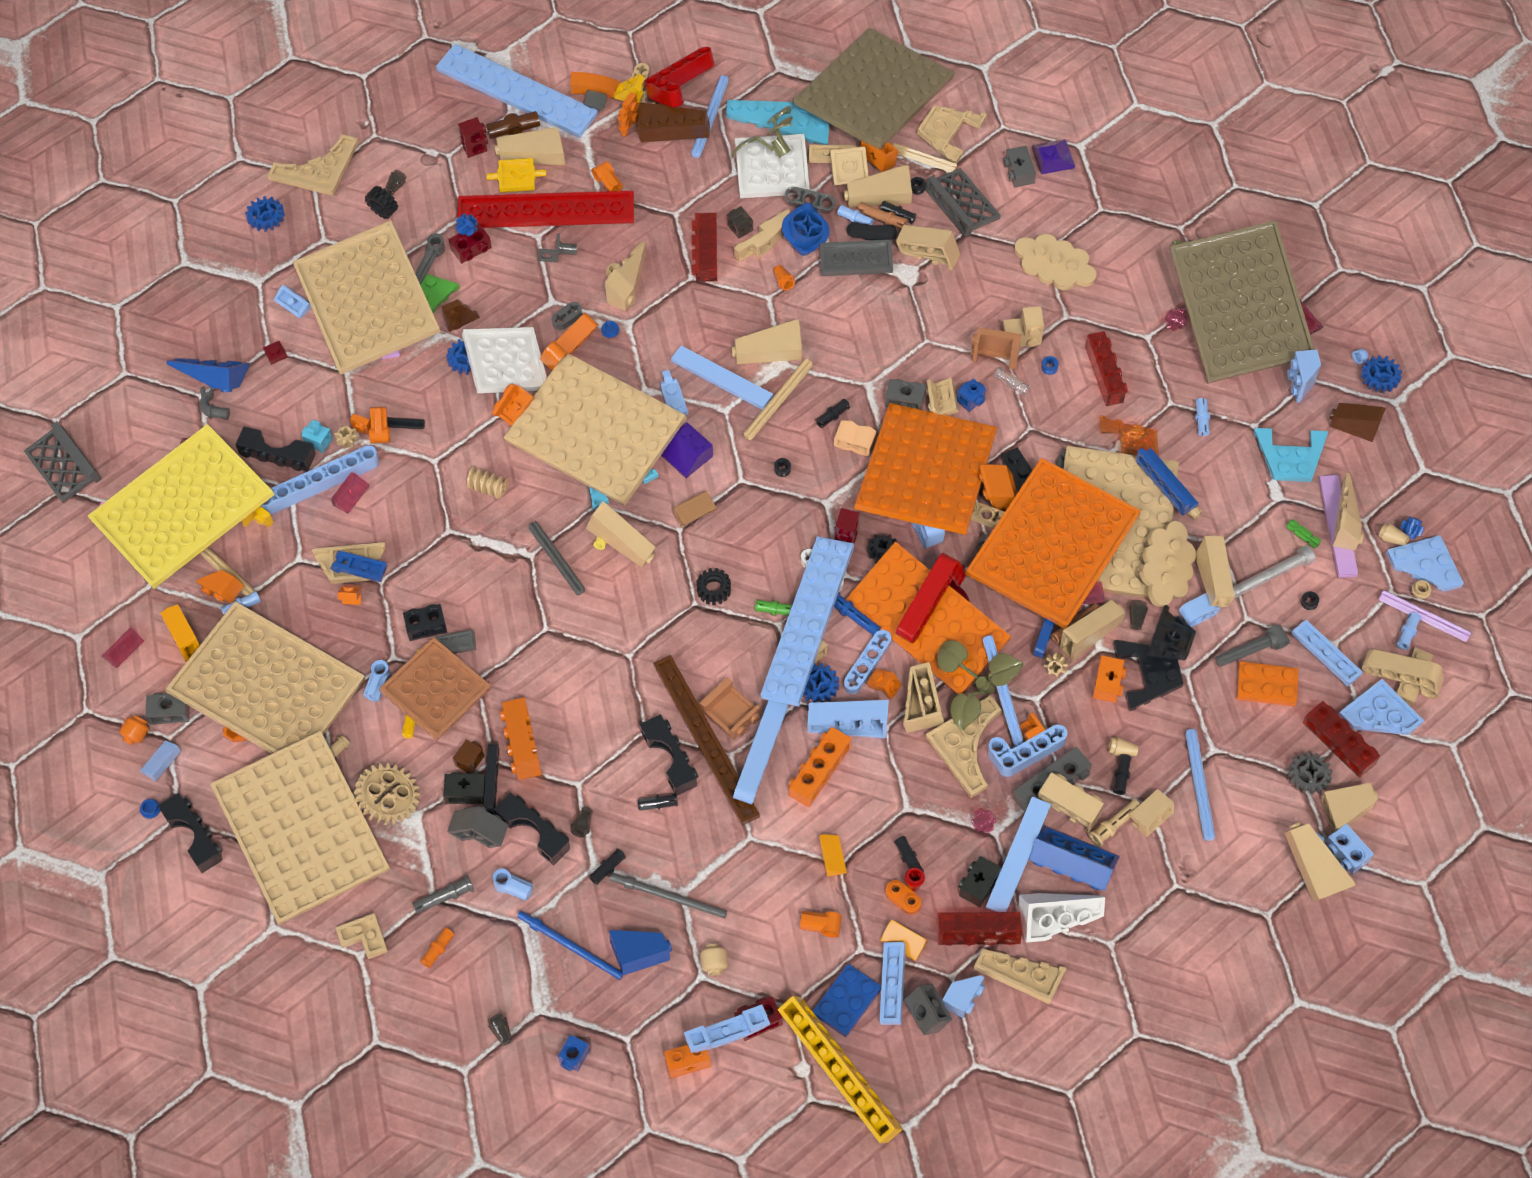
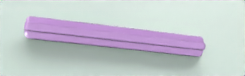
M1383 590L1379 597L1380 601L1407 614L1411 612L1418 613L1421 616V621L1467 642L1471 635L1469 630L1386 590Z

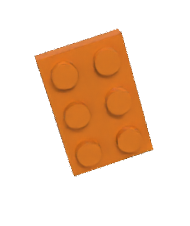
M1240 661L1238 665L1236 700L1296 707L1299 668Z

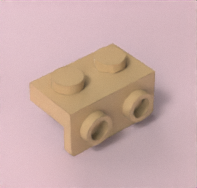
M948 378L937 383H933L931 379L927 380L928 387H926V392L930 398V403H928L930 412L947 416L959 412L954 380Z

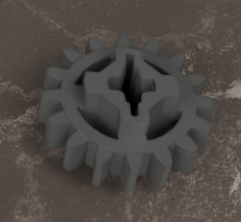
M1307 752L1305 756L1300 753L1297 758L1294 757L1291 762L1292 764L1288 767L1290 771L1287 776L1292 778L1290 784L1296 783L1295 789L1302 788L1303 794L1309 791L1313 795L1315 790L1320 794L1322 789H1327L1328 783L1332 780L1331 774L1333 771L1328 769L1329 762H1323L1324 756L1319 759L1317 758V753L1310 756V753Z

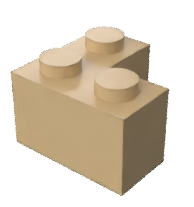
M1041 306L1023 308L1022 316L1019 319L1003 320L1002 331L1022 334L1020 347L1041 345L1044 329Z

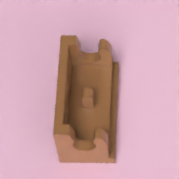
M705 491L674 507L673 515L681 528H683L688 523L710 512H714L717 508L708 492Z

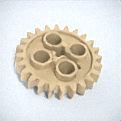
M379 763L377 769L371 765L370 771L365 769L363 775L360 774L359 781L355 784L354 794L357 795L355 802H360L358 809H365L363 815L370 814L369 820L375 817L378 824L381 820H384L385 825L391 820L392 824L395 825L397 819L402 823L405 818L409 819L411 813H414L419 803L417 800L420 796L417 793L419 786H413L416 779L410 780L411 773L405 775V768L399 771L396 764L393 768H390L389 763L383 768L382 764ZM396 784H399L397 787H395V788L392 790V792H391V794H390L389 791L393 788V786H395ZM397 793L403 794L404 797L399 796Z

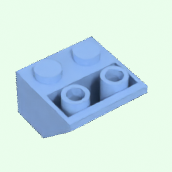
M1318 350L1296 351L1294 358L1291 359V367L1287 371L1288 380L1292 382L1291 393L1295 396L1296 403L1301 402L1315 385L1321 367Z

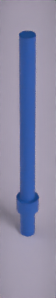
M523 911L519 912L517 918L529 924L530 928L534 931L542 932L618 980H621L624 976L620 970L544 925L543 921L539 918H533Z

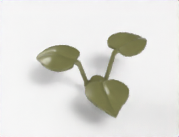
M791 106L783 108L767 121V123L771 121L774 123V127L767 132L769 135L775 131L777 139L771 142L773 146H770L760 137L753 136L735 148L731 155L732 159L740 148L754 141H760L771 152L774 150L779 158L791 151L783 139L779 128L791 126L793 117H788L777 124L779 116L791 114Z
M951 640L942 643L939 648L937 658L939 667L943 671L951 673L960 666L977 679L976 687L979 690L968 693V696L958 694L952 701V719L964 731L968 725L977 719L981 712V703L974 695L993 694L997 689L996 686L1008 684L1019 673L1024 663L1009 654L1000 653L990 661L989 670L991 673L988 674V677L978 676L962 664L968 657L966 647L957 641Z

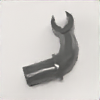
M205 386L201 387L199 407L204 415L209 419L220 418L228 420L230 409L216 407L213 404L210 405L209 401L214 398L213 389L211 387L210 391L206 393Z

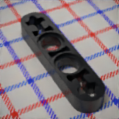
M488 743L483 807L492 815H495L494 808L496 807L499 743Z

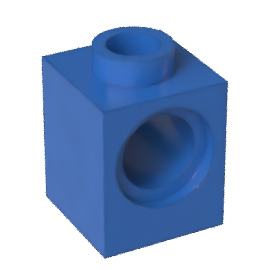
M570 1035L558 1055L561 1067L568 1071L573 1069L578 1072L590 1051L589 1044ZM577 1052L578 1056L571 1059L568 1057V1054Z

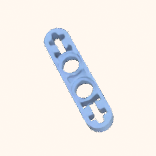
M879 630L874 634L845 677L844 689L847 693L856 694L861 690L890 647L891 634L888 631ZM885 637L886 641H882L880 647H878L879 638ZM869 651H876L878 656L870 658L867 653ZM864 665L868 668V671L860 673L857 668ZM855 676H856V677H857L856 686L853 685L852 687H850V686H849V683H853V681L855 680Z

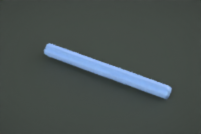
M724 75L719 77L707 109L710 130L729 82V78ZM707 138L696 139L691 151L692 157L699 158L701 156Z
M992 635L983 638L989 663L994 656L998 655ZM1007 684L996 686L1015 748L1024 743L1010 692Z
M1195 729L1186 730L1185 735L1203 838L1205 841H1211L1215 838L1198 736Z

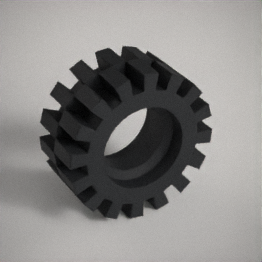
M374 186L365 196L367 205L371 207L372 211H375L376 215L379 214L381 218L388 219L398 209L395 198L390 195L391 193H387L386 189H382L381 186Z
M709 568L708 573L704 570L703 575L700 574L696 581L698 597H701L702 602L706 600L708 605L710 602H712V605H716V602L720 605L722 600L726 601L727 596L730 597L731 580L729 575L725 574L723 570L719 572L718 568H715V571ZM710 582H718L721 588L718 591H709L706 586Z

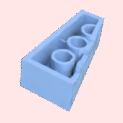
M889 700L809 703L807 733L823 734L825 731L828 732L832 726L848 736L886 738Z

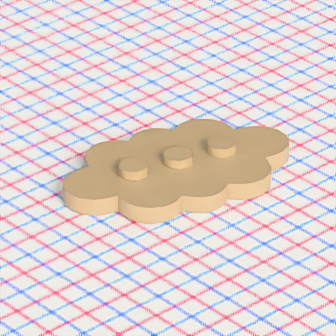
M1041 234L1035 240L1023 237L1015 243L1014 251L1022 259L1021 268L1023 272L1031 276L1037 275L1042 283H1053L1056 288L1064 291L1072 289L1075 285L1082 287L1091 286L1096 280L1095 269L1088 265V253L1083 249H1074L1068 241H1057L1050 234Z
M1178 521L1168 523L1164 529L1157 528L1150 532L1148 536L1149 546L1144 549L1142 555L1145 563L1140 568V578L1149 586V599L1154 605L1159 607L1169 604L1172 598L1180 599L1184 597L1188 592L1187 581L1193 576L1191 564L1196 559V551L1193 545L1187 541V529Z

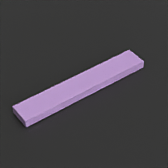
M1339 475L1320 476V489L1338 578L1357 577L1358 570L1354 550L1333 546L1341 495Z

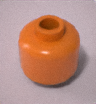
M135 715L127 717L119 730V733L124 736L122 740L130 745H133L134 742L142 743L149 731V727L146 725L148 722Z

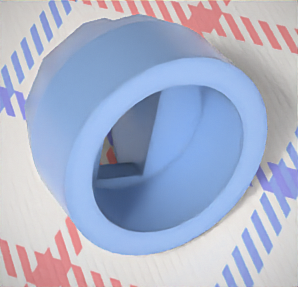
M1357 349L1352 353V358L1356 364L1360 365L1367 360L1369 354L1365 349Z

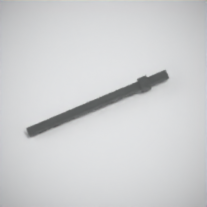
M612 873L610 876V881L622 884L624 888L630 890L634 888L724 919L726 918V910L636 881V878L630 876L624 877Z

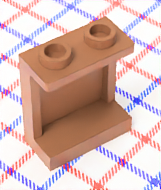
M978 327L977 334H973L970 355H973V362H977L979 354L1010 359L1009 369L1016 370L1022 334Z
M728 677L700 702V708L704 715L733 740L738 736H743L747 728L752 723H757L761 718V707L759 705L754 706L733 687V681Z

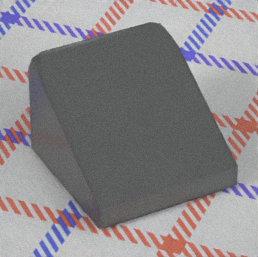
M587 90L584 105L594 108L599 112L605 108L607 95Z

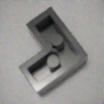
M476 806L455 810L447 832L461 841L474 839L488 848L502 845L509 824L502 821L501 817L487 812L485 807Z

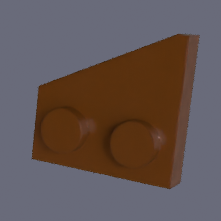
M458 299L442 306L445 325L449 332L458 330L462 326L480 318L477 311H472L468 305L463 304Z

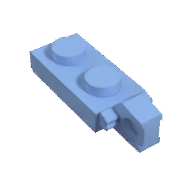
M669 370L662 371L663 382H660L665 404L688 415L677 379H672Z

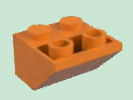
M979 465L981 471L979 478L985 486L983 493L986 500H990L992 507L1006 511L1017 495L1012 472L1006 465Z

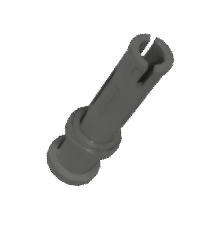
M468 875L455 883L450 882L447 885L448 887L412 902L416 913L419 914L451 898L453 900L458 899L460 895L469 891L474 892Z

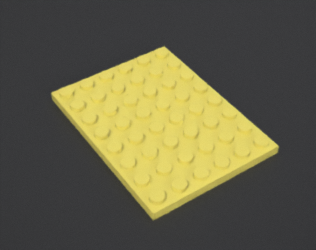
M207 424L95 509L88 517L148 584L155 589L274 496V493Z

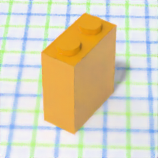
M177 604L166 608L160 614L182 657L187 662L200 645Z

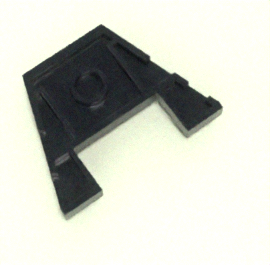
M1114 640L1113 646L1117 659L1137 657L1145 690L1126 692L1129 711H1133L1143 704L1150 703L1155 698L1163 697L1183 687L1184 682L1177 659L1147 656L1146 653L1149 645Z

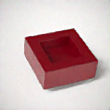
M280 341L263 347L271 365L288 358Z

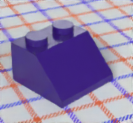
M687 422L680 427L661 456L680 474L688 478L713 457V445Z

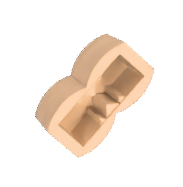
M841 420L834 438V446L869 456L877 431L870 426H858L851 420Z

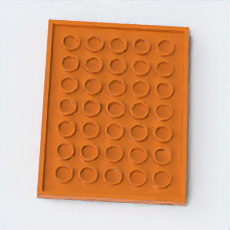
M889 403L855 503V510L966 535L981 487L979 465L988 463L997 427Z
M1041 458L967 568L965 574L1066 629L1134 525L1141 510Z

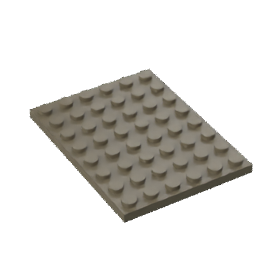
M868 28L794 98L793 104L881 150L954 77V72L889 37Z
M1276 220L1170 246V253L1208 384L1289 364L1291 359L1294 358L1296 351L1315 350Z

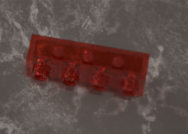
M695 213V220H692V231H695V235H692V245H695V249H692V260H695V264H692V275H696V282L718 281L717 214Z
M1105 331L1088 334L1085 348L1105 405L1111 406L1124 403L1125 394L1128 392L1126 383L1122 381L1121 368L1117 367L1115 352L1112 353L1111 340L1107 338Z
M1322 701L1306 714L1303 724L1359 778L1377 764L1380 758L1378 751L1374 747L1369 746L1364 741L1362 735L1355 732L1345 719H1341L1330 705Z
M940 912L937 914L938 945L1021 944L1022 926L1020 912Z

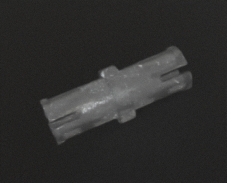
M1001 367L993 375V377L1005 383L1006 387L1016 390L1022 396L1026 395L1030 389V386L1017 379L1015 374L1011 375Z

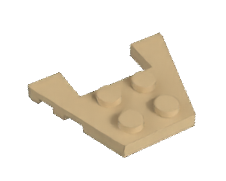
M933 106L918 128L917 134L947 160L957 164L963 155V150L949 143L963 123L980 129L987 119V114L981 113L979 115L967 110L959 112L955 111L954 108Z

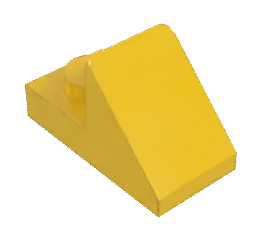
M638 74L618 84L613 97L624 101L629 93L633 92L637 94V102L639 103L643 95L642 83L645 77Z
M261 506L242 520L244 527L253 519L258 524H264L268 528L274 523L271 514Z

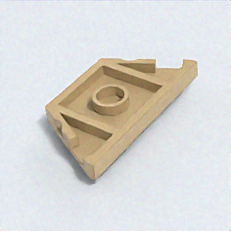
M381 542L312 549V553L331 584L369 581L370 579L332 571L330 568L332 563L336 561L337 551H344L380 561L386 549V544Z

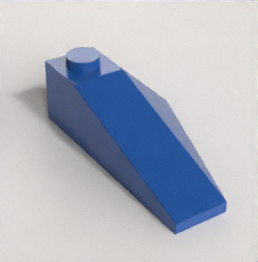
M175 358L167 360V365L212 388L221 389V392H232V389L240 387L249 368V363L239 361L217 363V360H205L200 363V359Z

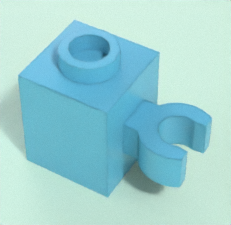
M314 419L310 421L307 427H304L301 434L303 442L313 444L314 449L322 453L325 452L333 440L330 429L322 426L320 422Z

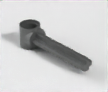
M438 233L431 234L428 237V244L425 248L427 252L415 273L420 285L435 258L445 252L443 237Z
M1281 624L1274 625L1265 632L1264 637L1215 657L1217 665L1222 667L1268 647L1279 650L1287 646L1290 640Z

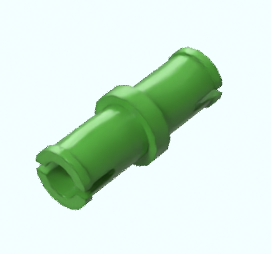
M757 599V605L755 604L756 612L772 613L773 616L777 614L789 616L792 605L779 603L776 600L770 602Z

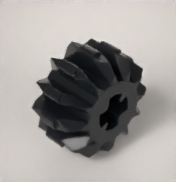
M883 532L881 536L875 534L873 539L868 541L867 553H869V559H874L876 564L895 542L897 543L896 538L892 539L891 534L884 536Z

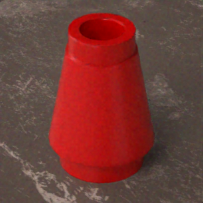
M918 868L909 869L905 873L907 886L914 892L918 891L925 881L923 871Z

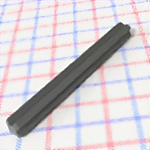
M537 521L530 523L529 530L575 594L581 595L584 593L585 587Z

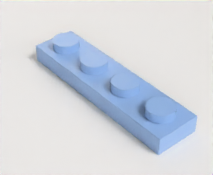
M1307 620L1292 631V635L1347 687L1362 676L1363 672Z
M884 942L880 1004L881 1025H902L906 944L904 942Z

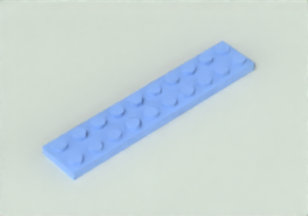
M457 44L451 47L436 66L438 72L525 113L536 111L540 120L578 138L583 135L598 115V110L589 108L571 97Z
M817 536L761 692L762 699L795 706L800 705L853 553L854 543Z

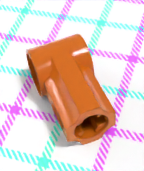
M608 161L591 169L595 180L598 183L601 182L607 191H620L623 188V184L614 174V170Z
M371 407L370 443H390L387 407Z
M802 911L800 929L820 932L826 937L837 938L840 934L842 915L837 912H825L822 914Z

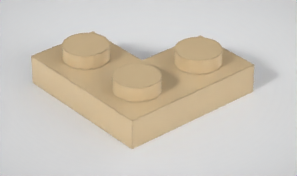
M375 913L335 927L342 948L362 941L368 959L388 952Z

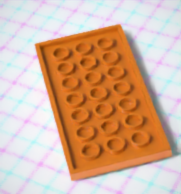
M895 542L846 600L852 601L854 607L881 626V630L888 631L891 634V639L921 664L930 662L932 673L957 694H964L976 678L960 666L951 673L945 672L939 667L937 658L942 643L952 640L963 644L967 649L968 657L962 664L979 676L989 665L983 638L992 635L997 652L999 653L1012 637L950 586H948L915 643H910L896 635L895 632L900 621L931 570Z

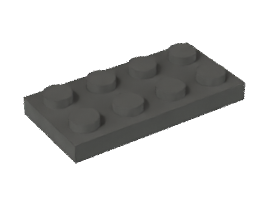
M891 239L820 243L822 276L893 273Z

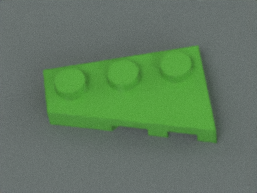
M426 274L420 285L432 313L436 311V308L442 302L445 303L449 299L448 296L460 289L457 283Z

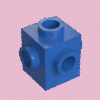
M974 378L969 382L963 383L957 392V402L969 412L976 406H981L986 400L985 386Z

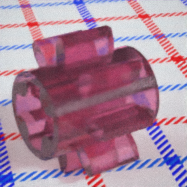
M1180 308L1175 309V311L1171 309L1165 318V322L1169 323L1167 328L1173 331L1177 330V328L1182 329L1187 321V317L1184 316L1185 311Z
M980 808L973 812L974 818L971 819V822L978 833L982 831L988 834L994 830L993 824L996 823V819L990 810L983 811Z

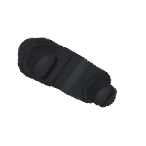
M851 222L846 229L849 236L865 240H893L898 234L893 225H868Z

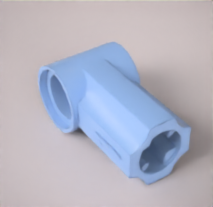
M377 660L371 665V675L363 693V696L370 701H380L382 693L379 692V688L391 678V671L385 661ZM380 670H385L384 673L377 674Z
M498 869L493 873V884L497 892L508 893L523 901L529 899L534 887L532 883L511 875L506 869ZM500 878L507 879V881L502 884L497 882Z

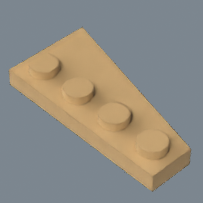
M982 949L974 965V970L1050 1004L1065 974L1066 967H1052L1048 963H1034L1026 958L1020 957V959H1016L1008 954Z

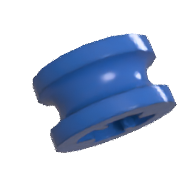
M1052 356L1045 357L1042 361V371L1048 375L1055 374L1058 370V360Z

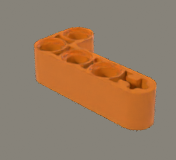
M585 312L556 342L553 341L542 353L540 360L550 370H553L558 365V362L568 353L571 355L597 329L599 324Z

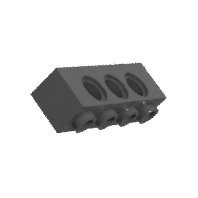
M1075 747L1015 789L1013 799L1026 812L1031 798L1039 799L1033 792L1040 791L1051 772L1055 775L1060 774L1064 776L1067 782L1074 785L1079 779L1082 781L1090 775L1092 764ZM1064 770H1071L1073 773L1068 774Z

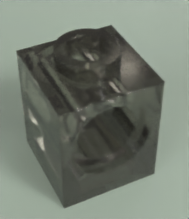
M742 206L731 210L727 214V225L739 239L753 231V219Z

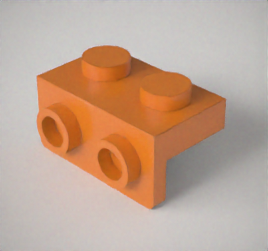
M513 383L505 388L504 395L495 403L492 412L494 416H499L510 426L523 414L535 398L522 386Z

